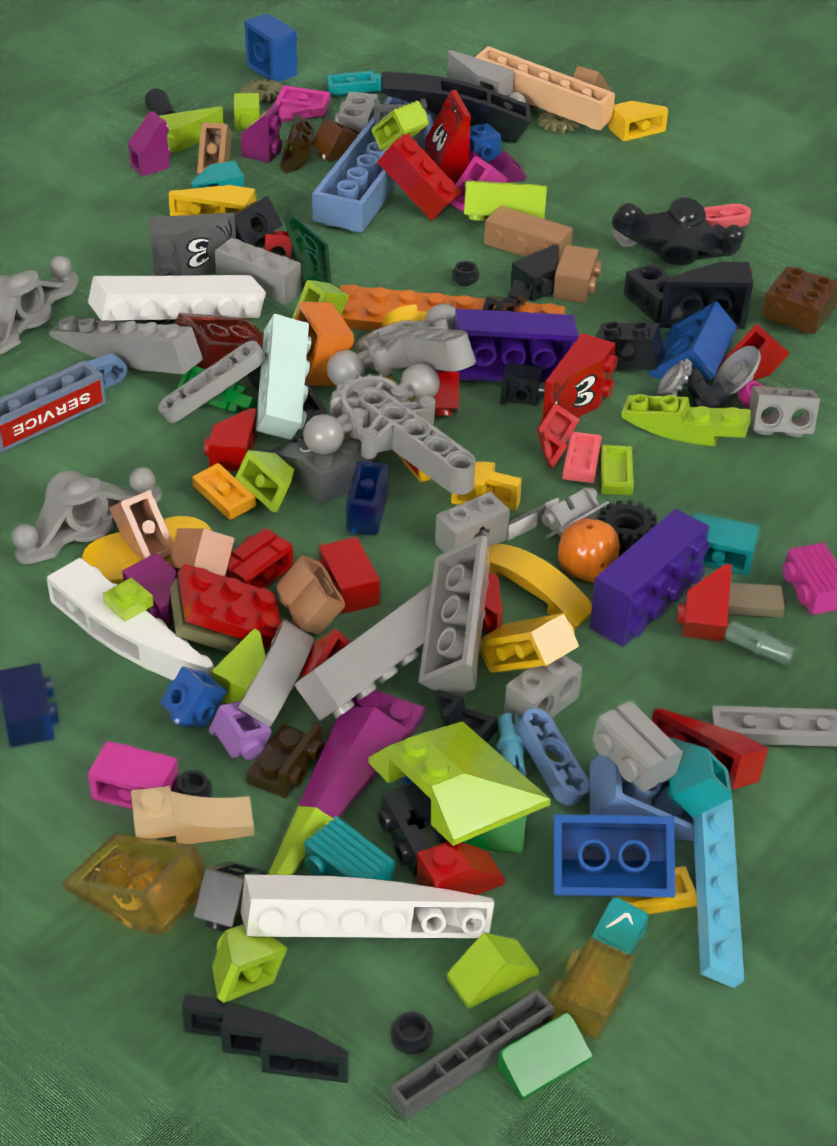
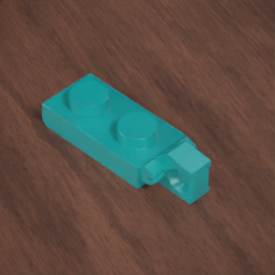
M374 71L327 75V90L331 95L338 97L345 96L349 91L367 94L374 91L379 92L381 91V74H374Z

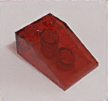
M179 313L175 324L178 326L192 327L203 358L195 366L205 370L246 342L256 341L260 347L263 346L264 334L247 318Z

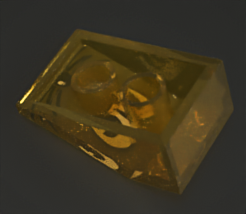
M114 834L62 884L65 890L135 931L163 936L164 933L175 926L176 921L191 906L197 903L206 867L195 845Z

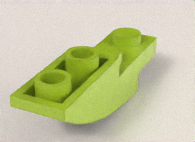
M629 395L621 412L623 419L648 432L673 440L706 446H716L719 437L745 438L751 422L750 409H738L736 407H690L688 397H677L675 395Z

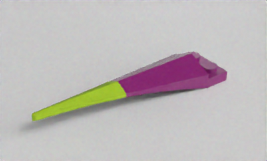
M373 690L361 700H358L356 696L351 699L354 706L337 717L268 875H293L305 860L304 843L307 838L310 839L318 830H322L323 826L328 825L329 821H333L335 816L341 817L379 775L368 763V757L392 744L414 736L425 717V707L378 690Z

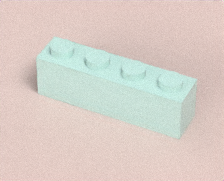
M274 314L264 330L262 350L265 352L266 358L261 364L256 431L291 440L297 430H301L304 427L306 411H303V404L308 394V386L304 384L310 367V362L306 361V355L311 346V337L308 336L309 323Z

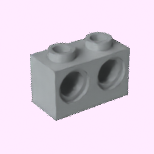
M349 91L346 100L341 102L340 113H336L335 122L361 133L374 116V99H378V95Z
M752 386L749 409L751 410L750 426L756 433L762 435L785 432L788 436L803 437L804 434H814L820 398L813 390ZM774 407L773 412L769 416H761L764 409ZM804 409L803 414L799 418L792 419V414L796 410Z
M564 655L547 666L527 669L506 685L504 714L512 713V721L514 722L515 714L522 718L526 710L537 708L548 713L551 718L579 698L583 668Z

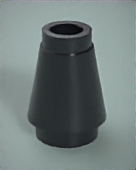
M154 88L147 92L145 105L148 110L154 111L159 116L175 113L165 91Z

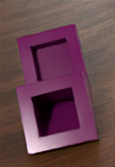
M473 150L469 153V164L474 156L482 159ZM505 150L490 163L491 166L508 178L506 182L524 181L527 178L521 164Z

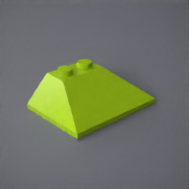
M463 721L409 737L368 757V763L388 783L407 776L431 799V825L453 846L550 805L551 799Z

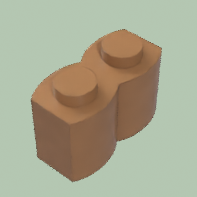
M301 555L277 583V590L280 594L279 599L289 609L293 617V625L306 633L310 632L320 636L345 607L344 599L332 584L331 577L319 561Z

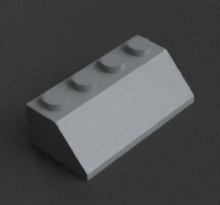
M483 535L435 558L418 683L434 691L441 690L459 696L475 690L490 568L488 538Z

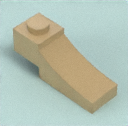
M170 786L131 791L136 841L176 836L177 846L255 836L249 796L235 798L197 797L173 792Z

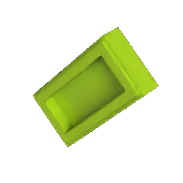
M601 445V494L633 496L634 479L631 446Z

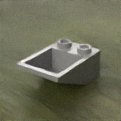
M453 50L448 51L447 78L484 87L526 103L525 97L521 93L513 92L514 70Z

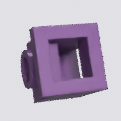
M241 701L220 705L209 728L211 735L218 736L231 758L243 756L247 761L257 758L264 750L272 733L269 726L239 709L238 706Z

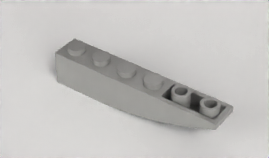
M70 316L61 319L58 322V326L49 331L52 338L90 356L98 358L106 354H116L128 368L185 374L203 360L192 327H183L177 324L157 325L155 322L142 324L135 323V321H100L94 318L75 319V317Z

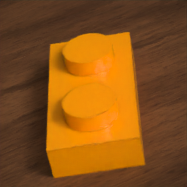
M219 463L192 476L193 487L229 520L256 507V497Z

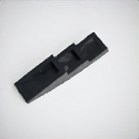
M185 994L182 1004L184 1032L221 1037L222 1049L225 1053L261 1057L262 1073L348 1083L349 1052L317 1033L261 1010L230 1001L223 1003L219 999Z

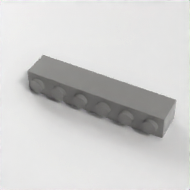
M432 583L294 683V686L319 721L331 713L336 718L341 716L354 706L351 701L354 696L361 700L377 688L373 683L376 679L383 683L398 672L394 665L399 662L403 667L419 655L416 650L418 647L423 651Z

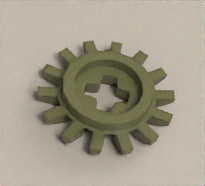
M264 78L263 81L255 79V82L249 81L247 84H244L241 93H259V102H271L277 99L283 86L275 80L267 81Z
M546 110L540 113L537 118L539 126H545L544 130H550L553 133L573 132L574 128H580V123L554 113H549Z

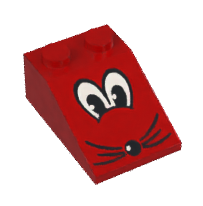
M451 90L425 139L424 151L456 185L469 164L471 115L457 90Z
M581 333L545 382L543 416L551 403H557L569 413L579 418L598 409L605 398H610L615 386V381L611 380L612 374L618 361V357L614 356L616 343Z

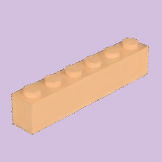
M489 46L475 56V58L514 70L513 92L521 93L528 105L539 107L549 113L560 115L599 131L613 118L615 93Z

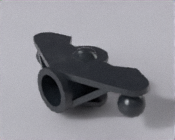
M687 197L676 199L670 205L668 211L647 215L635 204L625 203L612 218V225L616 231L658 254L661 260L672 265H688L696 260L736 254L745 237L744 230L738 225H730L727 228L719 224L713 227L705 221L706 212L703 206L696 200Z

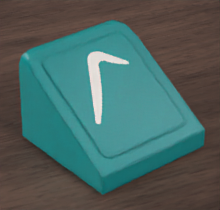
M613 897L595 929L591 941L627 960L646 933L649 915L620 898Z

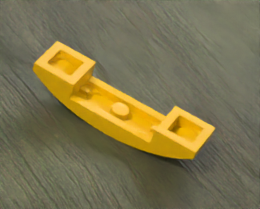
M493 544L489 547V572L496 575L498 579L504 575L548 604V615L564 613L574 630L591 617L592 603L570 579L554 566L518 547L505 544Z

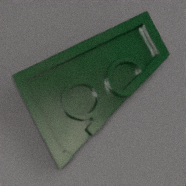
M291 211L282 218L297 260L301 263L305 284L307 280L332 284L328 244Z

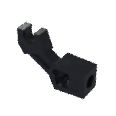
M515 279L507 298L487 296L483 310L493 311L496 305L494 311L516 312L528 300L533 283Z

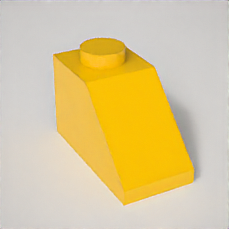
M636 101L615 104L613 118L608 123V129L623 142L665 132L668 108Z

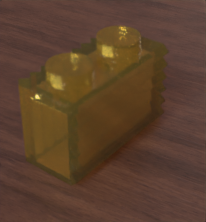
M593 937L587 940L582 950L575 948L566 967V971L569 972L566 980L557 979L549 996V1001L555 1007L553 1020L568 1012L582 1034L599 1040L628 983H630L634 956L632 954L627 955L616 947L611 948L609 944L604 945Z

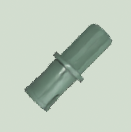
M731 621L726 629V640L754 651V656L760 654L787 667L796 649L795 645L768 635L766 630H763L761 633L735 621Z

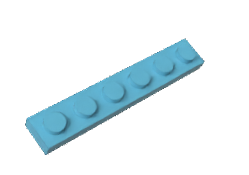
M732 799L694 817L693 829L700 974L736 988L744 981L733 804Z

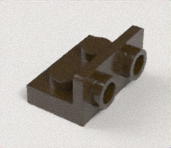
M314 722L310 729L304 732L282 724L247 771V784L287 799L294 787L301 786L306 777L307 769L312 762H317L325 747V741L322 740V725Z

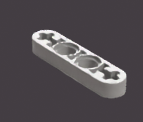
M256 341L246 342L167 395L160 402L158 410L169 423L181 420L258 368L266 358L265 352Z

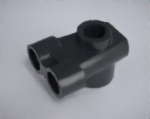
M698 369L691 370L687 383L689 384L688 390L694 397L693 403L695 407L722 408L730 403L727 393L719 382L709 387Z

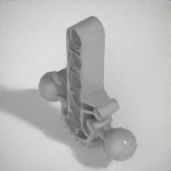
M441 303L434 305L428 310L424 322L402 320L383 326L360 338L355 344L356 353L351 350L336 352L328 361L327 375L332 383L338 385L344 384L347 378L354 380L356 375L363 377L366 369H375L380 374H383V376H389L395 372L394 368H404L413 364L423 363L435 370L459 371L474 365L476 359L467 332L452 330L456 308L450 304Z
M423 363L410 365L403 372L399 385H396L388 378H384L383 374L372 376L369 373L366 377L356 375L354 380L347 378L344 384H338L337 390L332 392L330 415H317L306 423L303 432L304 441L307 447L314 453L320 455L334 453L341 447L344 434L349 432L352 438L361 441V456L363 458L372 459L376 457L378 452L394 450L453 494H466L473 490L476 460L473 454L433 426L435 419V399L433 397L438 392L440 381L438 373L429 365Z

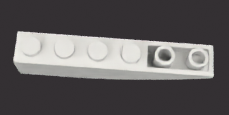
M78 558L47 576L50 601L93 638L117 654L171 680L175 679L182 666L205 671L211 677V671L214 669L212 661L206 655H200L194 650L186 639L176 637V634L168 629L161 619H156L145 610L125 622L104 604L103 593L118 584H112L102 575L97 567H91L83 559Z
M245 875L240 912L246 936L479 938L483 932H490L494 901L492 898L448 889L375 879L335 876Z

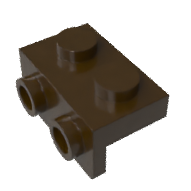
M299 114L293 117L280 168L286 174L293 169H300L307 161V158H309L315 130L312 124L307 119H303Z

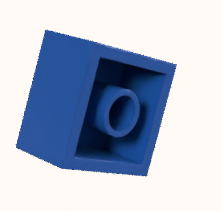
M269 13L245 20L246 65L269 81L275 80L280 82L296 76L298 64L296 30Z

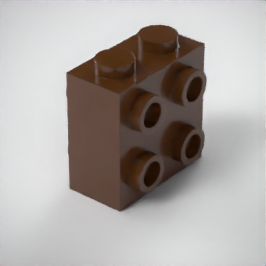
M787 266L765 294L762 317L772 320L777 324H785L797 328L801 332L816 334L836 307L837 281H833L826 276L805 272L798 267Z

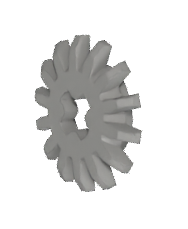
M685 359V361L681 360L679 364L671 367L661 379L655 396H677V391H681L683 389L682 385L688 381V376L692 370V362L689 359Z

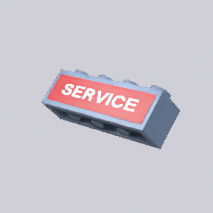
M84 360L0 398V453L106 404L102 373Z

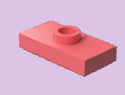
M572 432L562 479L594 483L602 436Z

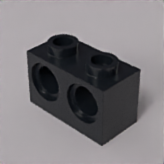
M655 263L627 271L624 296L651 320L659 323L665 279L670 276Z

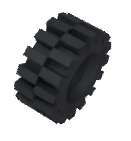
M622 500L616 501V506L611 502L607 504L606 508L603 507L598 515V520L610 524L616 531L620 546L619 557L658 523L656 514H652V509L649 507L644 509V504L640 502L635 506L631 500H628L627 504H623ZM620 528H628V529H632V530H623V529H620Z

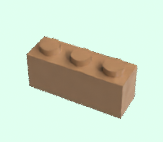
M499 206L485 220L484 244L524 257L549 246L556 245L558 247L557 267L565 246H572L573 228Z

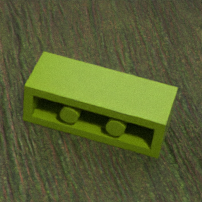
M465 180L463 213L469 215L470 220H485V216H490L499 206H503L545 219L547 186L541 184Z

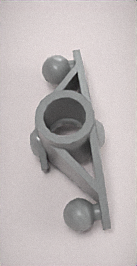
M56 256L51 260L49 269L55 277L49 281L40 280L38 273L34 270L17 273L13 276L0 275V355L21 343L20 333L25 329L40 326L48 321L53 312L50 305L55 300L74 293L79 278L75 272H71L72 264L68 258Z
M144 467L135 469L129 477L132 490L100 481L99 478L83 476L76 471L59 473L47 485L45 492L46 501L35 527L21 524L14 528L11 534L12 542L18 548L15 552L17 561L21 564H32L57 556L63 545L73 540L88 542L103 537L113 528L114 518L109 508L121 501L151 490L157 503L162 498V493L159 487L154 486L155 476L153 472Z

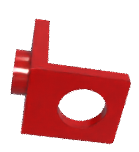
M274 231V235L266 234L265 250L271 252L275 247H282L286 252V257L292 260L293 246L288 232Z

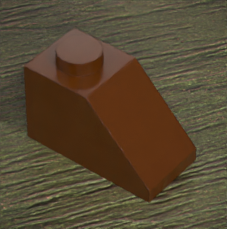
M325 118L312 141V146L319 151L317 155L328 162H331L332 159L338 161L360 132Z

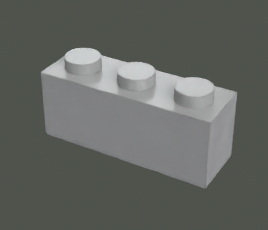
M230 238L215 250L216 275H251L266 292V298L287 305L302 292L301 263L233 238Z

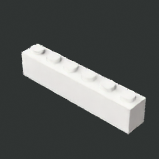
M251 275L93 276L88 303L101 321L259 318L266 292Z

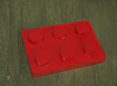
M184 563L178 572L185 622L240 639H244L253 629L260 631L263 646L271 647V641L281 623L275 593L265 588H258L240 582L235 578H228L210 572L205 568H197Z

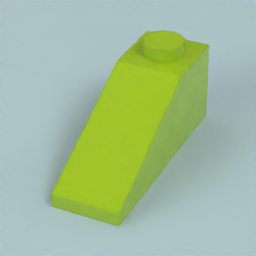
M222 106L160 115L169 127L167 141L171 153L185 150L200 142L201 122L224 124Z

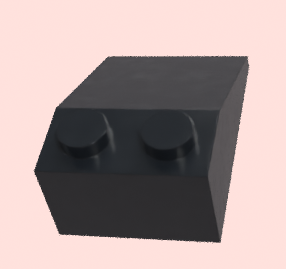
M720 261L666 278L659 321L660 328H671L673 324L717 301L736 324L737 329H745L754 283L749 262Z

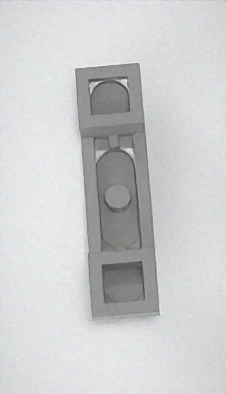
M283 619L271 641L272 645L257 675L249 685L238 708L270 727L305 664L314 637Z

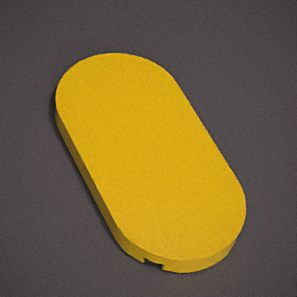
M175 516L163 519L173 543L178 528H204L212 531L205 522L194 517ZM120 532L96 539L86 547L82 555V559L91 567H97L102 575L112 584L122 583V570L141 561L123 540ZM171 555L166 556L162 559H164L169 564Z

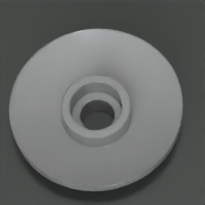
M746 346L734 352L718 369L713 384L719 382L728 396L739 391L749 381H753L761 359L760 351L754 346Z

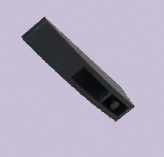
M382 72L381 74L382 93L408 103H414L416 100L420 102V99H426L427 110L437 115L440 113L451 90H457L471 115L470 126L488 123L501 134V138L517 143L531 123L530 105L484 87L439 76L400 72Z

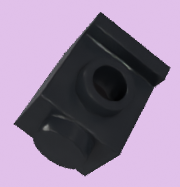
M507 363L501 381L500 404L506 405L507 402L537 406L539 398L544 399L546 380H542L543 368Z

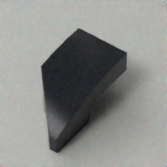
M441 690L435 692L444 727L463 721L485 742H488L499 729L496 717L466 709L464 697Z

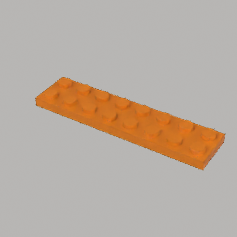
M340 285L339 288L349 295L341 315L350 329L370 331L382 328V320L385 315L402 306L417 305L418 311H428L434 305L446 303L456 309L483 310L486 300L483 298H472L467 295L451 296L441 293H420L412 290H388L382 287L367 288L357 285ZM526 302L516 312L565 314V306H557L551 303L535 304Z

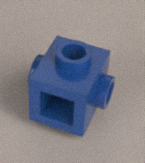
M488 123L474 125L470 128L469 153L473 150L485 161L495 159L500 154L501 134Z
M182 666L175 679L169 684L160 704L170 712L169 718L176 724L188 728L189 725L205 728L207 723L216 714L217 707L227 693V690L205 671Z

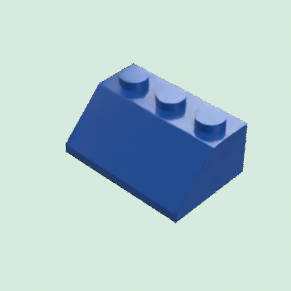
M717 301L671 326L663 342L664 354L657 370H648L647 373L651 377L662 379L666 372L675 364H679L681 360L689 359L692 362V370L698 369L705 378L706 383L711 381L718 373V366L724 360V354L728 346L733 342L732 337L737 329L736 324Z
M554 814L553 896L675 898L674 816Z

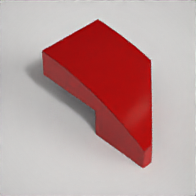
M551 403L537 427L545 460L551 468L555 467L568 446L566 442L580 421L557 403Z

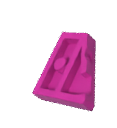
M283 85L275 105H279V116H281L282 122L292 121L296 114H299L303 119L324 116L331 101V94L325 91Z

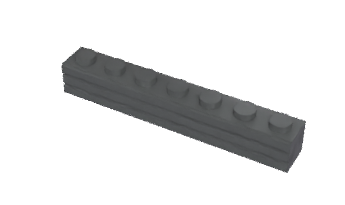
M536 989L389 1087V1103L402 1119L407 1121L496 1061L500 1050L552 1021L555 1007Z

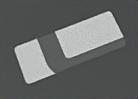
M555 498L512 519L509 522L508 540L543 524L541 517L544 511L558 504L559 498Z

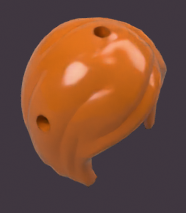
M588 518L576 520L564 530L560 538L558 561L562 570L575 579L594 584L595 577L619 557L618 535L610 524L601 520Z

